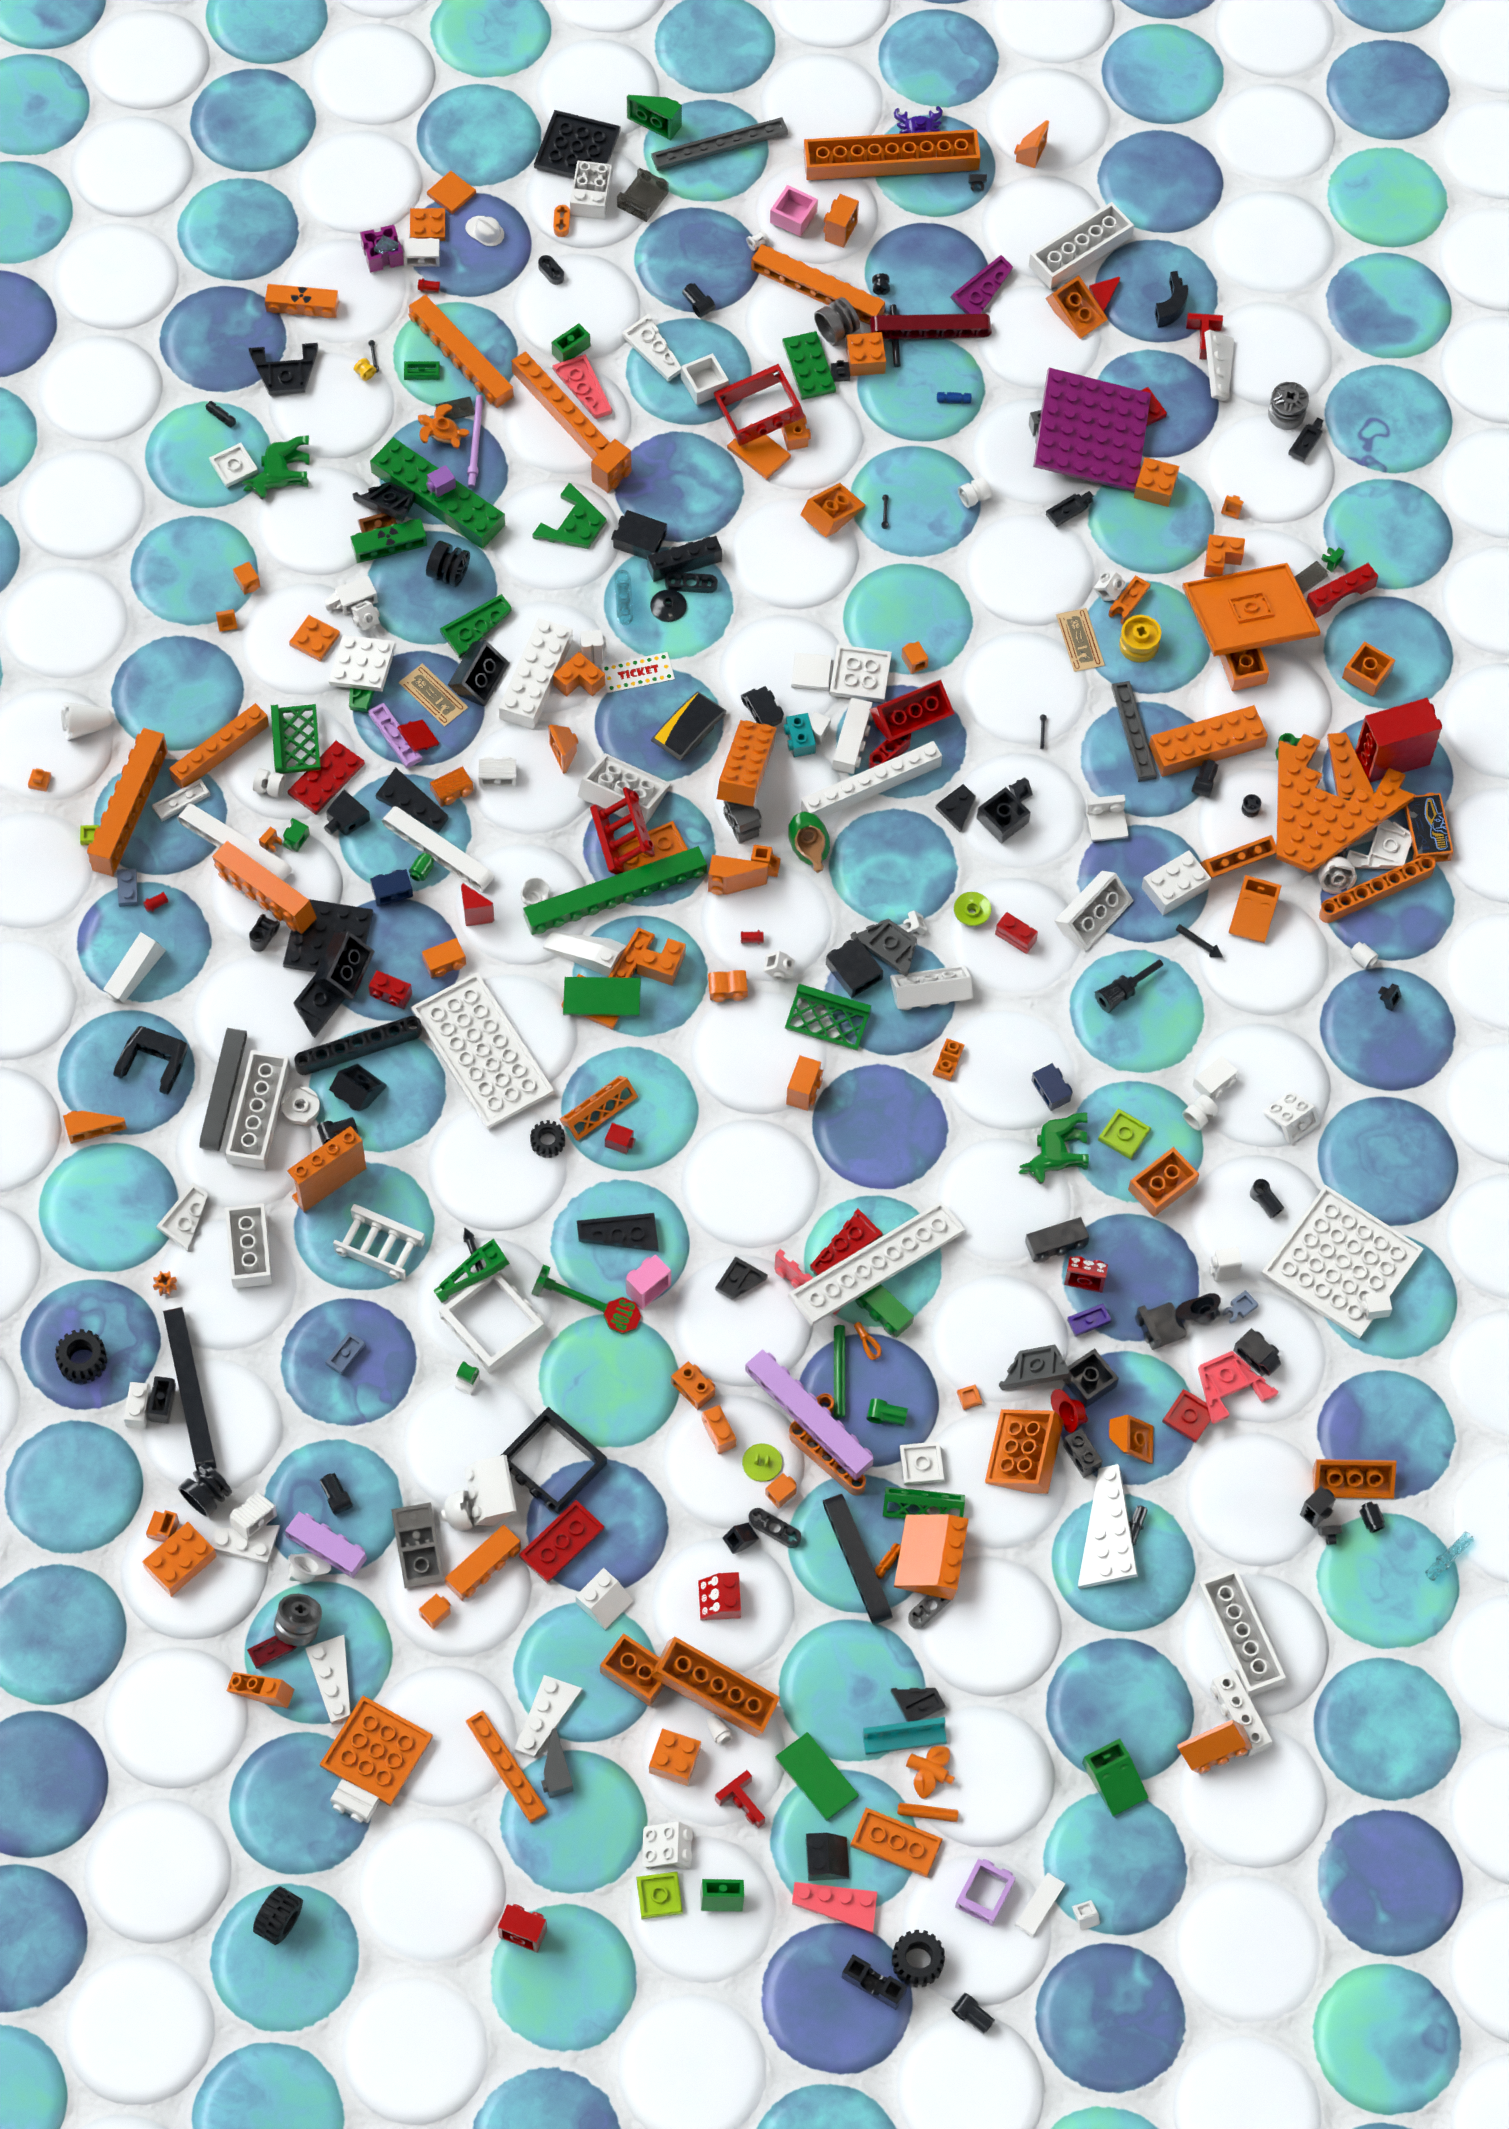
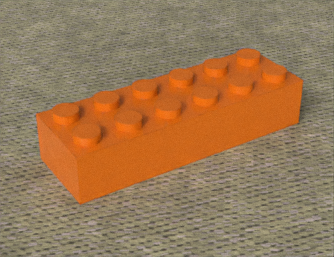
M1255 705L1151 735L1149 748L1161 776L1164 777L1201 766L1204 760L1218 761L1265 747L1268 735Z
M740 720L719 779L718 800L754 806L774 747L776 727L768 724L753 723L748 720Z
M226 841L212 856L215 862L214 866L219 871L218 875L222 880L231 882L237 891L240 892L242 890L245 892V895L251 901L256 900L263 910L271 911L277 920L286 922V925L292 931L297 930L302 934L316 920L317 917L309 899L229 841Z
M675 1636L667 1642L650 1677L754 1737L763 1733L780 1699L776 1694Z

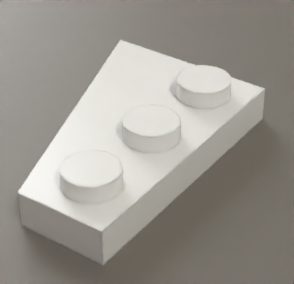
M280 1525L263 1526L248 1539H245L234 1528H217L210 1545L217 1552L268 1565Z

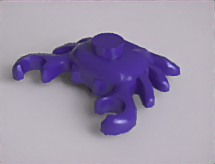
M937 106L936 110L938 113H933L930 110V118L915 116L908 119L907 111L904 112V115L898 114L900 109L896 108L894 118L902 122L897 123V127L903 129L899 131V134L941 131L937 129L941 125V121H935L941 118L943 110Z

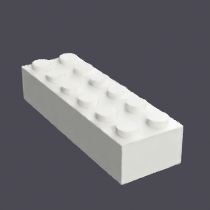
M1111 202L1030 253L1029 267L1052 289L1132 238L1134 224Z
M538 618L500 703L499 719L529 729H535L553 687V674L562 667L573 642L572 628Z
M251 1050L225 1153L228 1164L266 1169L290 1070L289 1056Z
M1237 1569L1199 1582L1197 1592L1232 1670H1235L1249 1698L1283 1685L1286 1679L1285 1674Z

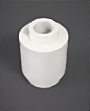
M1358 942L1350 951V954L1353 955L1352 958L1365 969L1369 967L1372 969L1379 961L1377 959L1378 954L1365 943Z

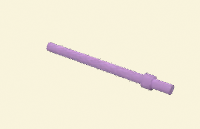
M482 395L476 396L471 458L467 471L469 476L468 487L471 489L475 488L476 477L478 476L477 460L483 405Z

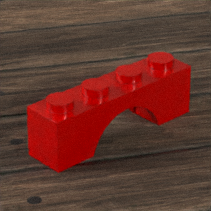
M1368 562L1308 593L1306 602L1314 618L1316 619L1331 611L1338 601L1349 594L1359 593L1362 595L1375 588L1378 574Z

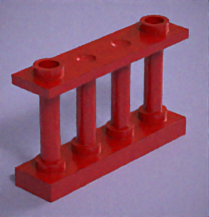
M627 787L623 788L625 798L605 809L597 804L590 807L608 871L615 875L625 872L623 868L624 863L641 853L652 858L655 856L654 844L650 840L639 804V796L636 791ZM628 805L630 814L610 825L609 815ZM633 821L635 830L615 841L614 831ZM637 837L640 846L620 856L619 847Z

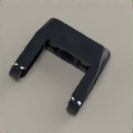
M138 1026L128 1039L115 1065L113 1075L121 1079L126 1076L138 1050L169 1061L160 1079L161 1084L159 1088L160 1093L168 1095L183 1066L188 1044L175 1037Z

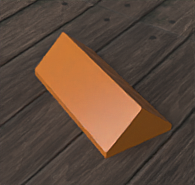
M1316 1459L1313 1466V1493L1322 1486L1324 1489H1329L1334 1494V1498L1394 1499L1397 1462L1396 1460Z

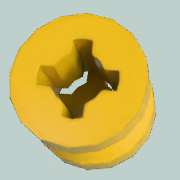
M362 358L355 364L354 371L360 374V378L363 381H367L374 376L376 368L370 365V361L367 358Z

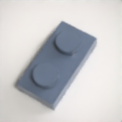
M136 868L117 870L119 907L138 905Z
M348 1332L326 1360V1365L342 1375L364 1348L365 1342L351 1332Z

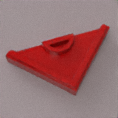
M1119 276L1089 285L1090 293L1103 312L1120 282Z

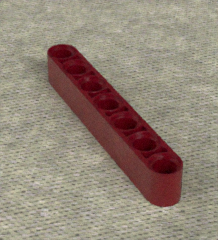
M987 314L876 315L870 318L871 333L882 332L883 339L984 338L992 334L990 316Z

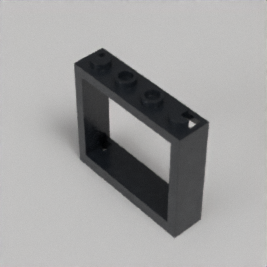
M547 1407L501 1454L507 1455L509 1472L515 1476L516 1482L521 1486L525 1485L528 1487L533 1497L536 1499L540 1498L544 1501V1505L551 1512L554 1510L557 1514L607 1465V1456L550 1407ZM547 1423L595 1463L558 1502L511 1462Z

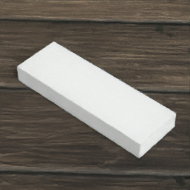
M199 779L153 804L152 808L161 822L183 811L188 804L194 805L209 797L210 792L202 780Z
M1047 1873L1015 1926L1033 1937L1066 1883Z

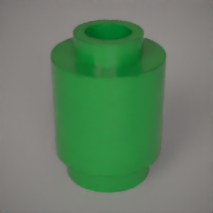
M427 853L418 855L409 869L410 877L415 881H424L434 867V858Z

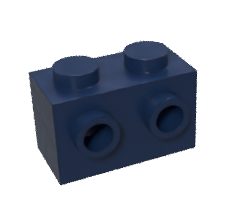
M407 869L395 870L389 874H379L370 878L371 889L377 906L413 897V889Z
M1053 1063L1033 1072L1031 1079L1050 1111L1070 1102L1073 1093L1071 1086L1062 1079V1072Z

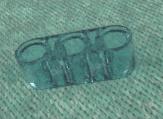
M619 570L614 575L617 621L620 624L627 625L633 620L631 576L627 571Z

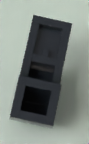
M1178 271L1170 272L1171 298L1165 302L1156 303L1155 318L1158 328L1172 324L1185 310L1188 285H1183L1182 278L1178 276Z

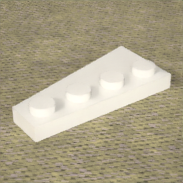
M647 314L622 332V337L668 382L681 373L680 364L672 351L669 350L665 339L660 335L659 329L654 325L650 314Z

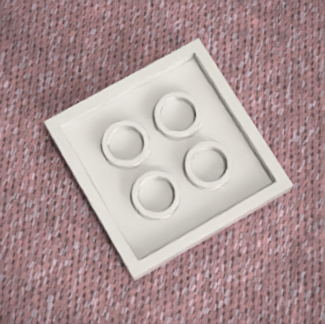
M343 635L328 681L331 686L382 692L395 652V641Z
M837 645L829 695L884 703L892 652Z

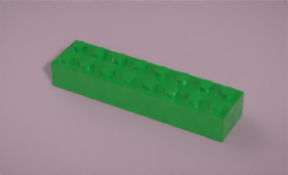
M394 437L370 460L371 473L386 483L391 482L414 492L416 497L414 503L481 549L505 526V513L457 480H455V489L437 498L434 492L431 493L428 490L426 483L428 482L427 474L439 468Z

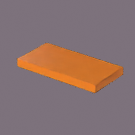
M673 821L648 831L650 840L654 844L655 856L652 858L644 853L639 854L624 863L623 868L625 872L688 850ZM636 837L620 846L618 850L619 855L622 856L640 846L638 838Z
M866 1807L850 1847L927 1878L943 1839Z

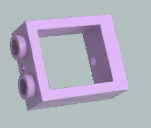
M978 1858L956 1901L955 1908L993 1926L1016 1877L1009 1870H1000L994 1867L991 1861L987 1859L982 1861ZM980 1869L1007 1882L993 1911L965 1898Z

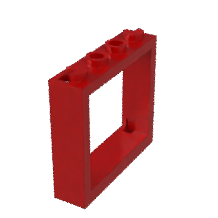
M779 364L713 393L717 405L739 446L805 417L802 407ZM780 382L792 407L737 430L725 406Z

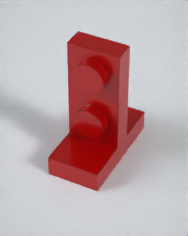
M1188 313L1186 329L1200 330L1199 359H1207L1205 332L1208 330L1221 331L1223 315Z
M746 1770L715 1794V1801L721 1806L733 1797L732 1801L738 1809L742 1808L746 1812L745 1817L752 1825L755 1823L759 1828L765 1823V1817L742 1790L752 1782V1775Z

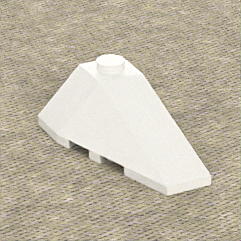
M551 932L543 946V949L607 977L626 948V945L609 938Z

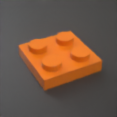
M410 208V238L439 239V241H445V208Z
M308 615L289 641V646L321 662L340 636V631Z

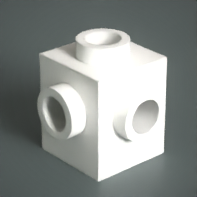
M1104 572L1093 589L1103 601L1116 600L1121 595L1126 583L1119 573Z
M366 600L351 607L354 615L352 620L356 627L370 631L376 627L375 625L380 623L378 619L380 617L379 611L376 607H373L371 602Z
M781 951L766 954L763 972L772 976L774 980L783 981L792 977L795 960Z

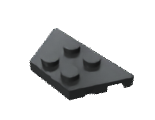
M890 919L880 921L876 925H870L862 932L856 933L855 931L850 934L852 940L858 937L869 952L907 977L917 945L916 937Z
M1054 1344L1019 1351L1014 1358V1362L1007 1370L1009 1373L1005 1381H1000L999 1387L1003 1391L1072 1378V1374L1059 1349Z

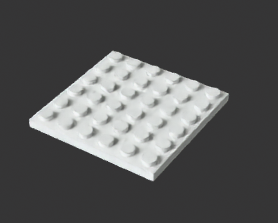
M1325 1185L1265 1266L1261 1275L1360 1339L1374 1320H1366L1365 1313L1361 1311L1360 1303L1363 1301L1365 1294L1370 1291H1388L1390 1297L1424 1248Z

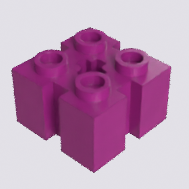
M394 225L380 227L381 231L374 232V229L360 232L361 246L366 256L370 273L383 270L385 265H390V268L404 265L403 251Z

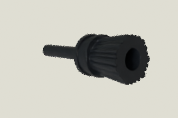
M1160 959L1134 977L1130 976L1127 978L1121 975L1111 984L1095 991V999L1100 1007L1107 1013H1110L1123 1000L1126 1001L1129 997L1134 996L1137 983L1164 965Z

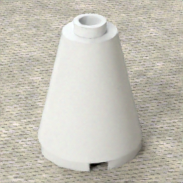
M64 702L61 705L65 707L64 710H61L63 731L67 730L68 735H64L66 740L109 727L111 722H114L113 712L109 711V708Z

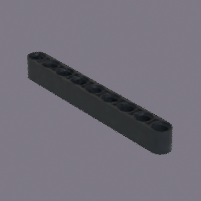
M183 1307L165 1310L163 1314L195 1467L200 1472L199 1466L205 1463L212 1469H217Z

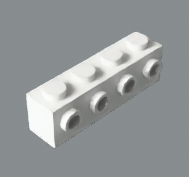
M851 697L834 754L832 769L854 774L856 767H860L861 757L859 755L860 752H864L866 745L864 737H868L870 732L869 720L873 721L869 710L872 708L873 702Z
M1235 1670L1212 1679L1210 1692L1214 1698L1218 1699L1222 1715L1227 1716L1229 1721L1234 1720L1242 1724L1252 1745V1748L1247 1750V1756H1252L1269 1748L1272 1739Z

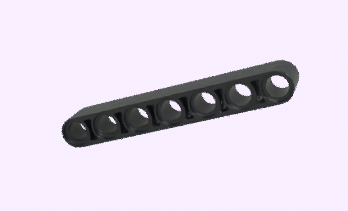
M408 1016L299 1052L294 1058L296 1071L300 1075H308L415 1040L422 1034L421 1021L417 1016ZM411 1026L417 1027L415 1029H409V1027ZM392 1032L399 1033L397 1035H391ZM374 1038H380L379 1041H373ZM356 1044H362L361 1047H355ZM344 1050L342 1053H337L336 1051ZM319 1056H326L324 1059H318ZM301 1062H308L306 1065H300Z
M841 1493L823 1500L825 1512L872 1624L875 1625L893 1618L890 1606L843 1494Z

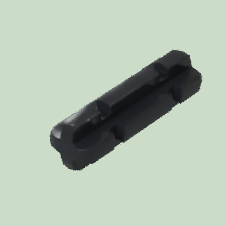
M209 401L206 404V410L213 413L222 422H226L227 426L233 427L236 424V418L229 415L220 406H216V403Z

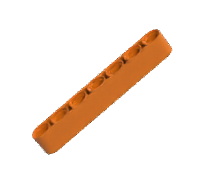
M1429 855L1422 856L1325 900L1320 908V920L1325 923H1331L1430 878L1436 865L1435 859Z

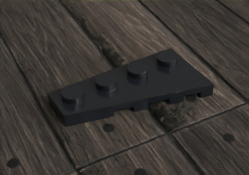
M396 767L375 795L379 801L392 808L394 806L400 808L423 825L438 833L449 819L448 814Z

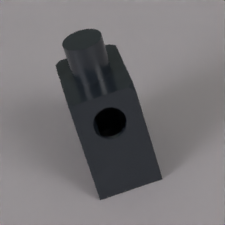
M343 790L326 811L329 823L324 826V829L329 835H332L337 830L344 835H348L370 821L369 811L346 790Z

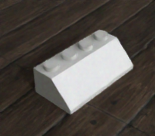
M1101 871L1054 922L1064 936L1082 950L1087 951L1134 900L1116 873Z
M965 965L908 973L907 977L902 974L890 976L895 1004L901 1010H910L916 1006L926 1008L931 1006V1004L946 1005L952 1001L966 1002L968 999H973L971 976Z

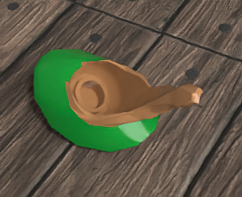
M806 811L793 816L788 825V838L792 850L801 861L808 865L813 864V870L819 873L824 869L822 861L827 858L830 850L829 834L824 823L815 814Z

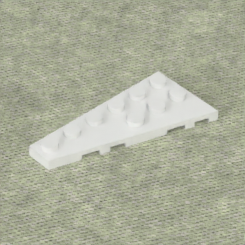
M1118 1464L1099 1468L1078 1582L1079 1589L1138 1577L1121 1471Z

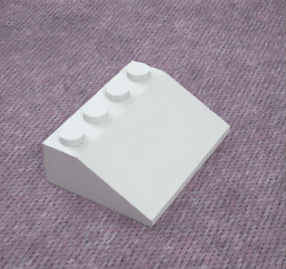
M605 753L582 778L577 797L606 809L625 798L623 788L627 787L637 792L646 824L658 808L671 783ZM628 805L614 812V814L622 818L630 814Z

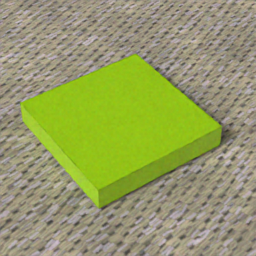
M1118 1108L1098 1137V1141L1131 1160L1151 1131V1127Z
M678 1872L636 1877L641 1919L683 1914Z

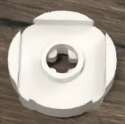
M307 1087L288 1090L281 1101L282 1114L293 1124L306 1126L318 1116L320 1111V1101L317 1094ZM304 1102V1108L297 1109L296 1104Z

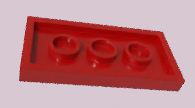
M335 740L320 756L321 770L306 771L287 791L288 795L317 815L360 770L365 762Z
M575 1500L519 1553V1557L548 1584L605 1529L604 1525Z

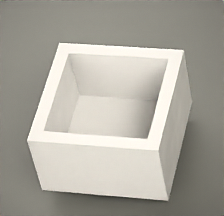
M713 353L681 366V380L696 405L715 398L714 392L729 386V380Z

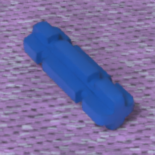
M937 392V402L961 403L963 401L964 403H971L972 400L971 393L947 392L945 394V392Z

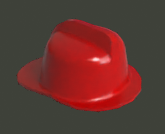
M1055 1389L1052 1392V1409L1064 1420L1063 1427L1067 1432L1073 1433L1077 1426L1088 1422L1085 1407L1081 1401L1070 1399L1061 1389Z

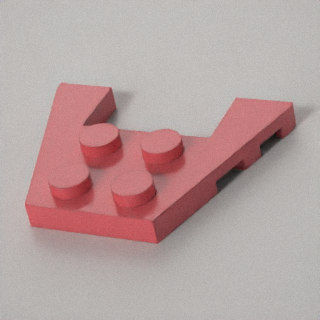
M1233 1351L1203 1363L1198 1367L1212 1424L1229 1417V1412L1220 1400L1249 1386H1252L1261 1402L1271 1399L1278 1394L1274 1387L1271 1388L1266 1384V1380L1262 1376H1257L1251 1370V1367Z

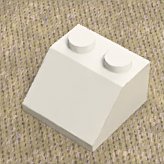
M604 1568L576 1595V1604L604 1630L633 1603L632 1598L619 1581Z

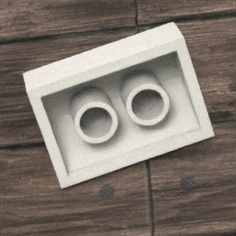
M507 1455L478 1460L465 1468V1478L474 1525L495 1526L517 1511Z

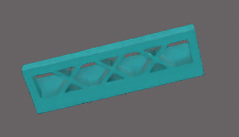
M945 1717L863 1728L862 1734L866 1755L947 1744Z

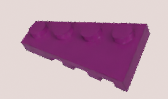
M1000 255L955 291L950 298L966 314H981L1010 274L1013 266Z

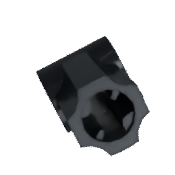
M695 283L686 285L682 290V294L691 303L693 311L699 318L715 310L712 298L708 295L705 296Z
M1210 759L1203 761L1191 792L1210 797L1214 785L1213 781L1219 766L1215 761Z
M351 1117L334 1123L333 1121L320 1123L317 1126L322 1145L350 1126L358 1134L354 1118Z
M1257 1179L1250 1190V1197L1260 1204L1270 1218H1274L1284 1210V1206L1271 1191L1269 1182L1265 1179ZM1256 1188H1261L1264 1193L1258 1192Z
M329 1473L320 1479L321 1486L334 1515L353 1507L348 1493L343 1490L335 1473Z
M964 1993L951 2008V2011L959 2019L967 2021L984 2035L995 2022V2019L980 2008L978 2002L972 1996Z

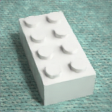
M264 1203L225 1207L233 1288L272 1284L267 1218Z

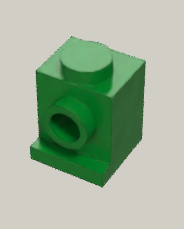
M292 818L290 820L291 827L286 828L284 831L282 845L288 850L293 849L298 852L310 835L309 827Z

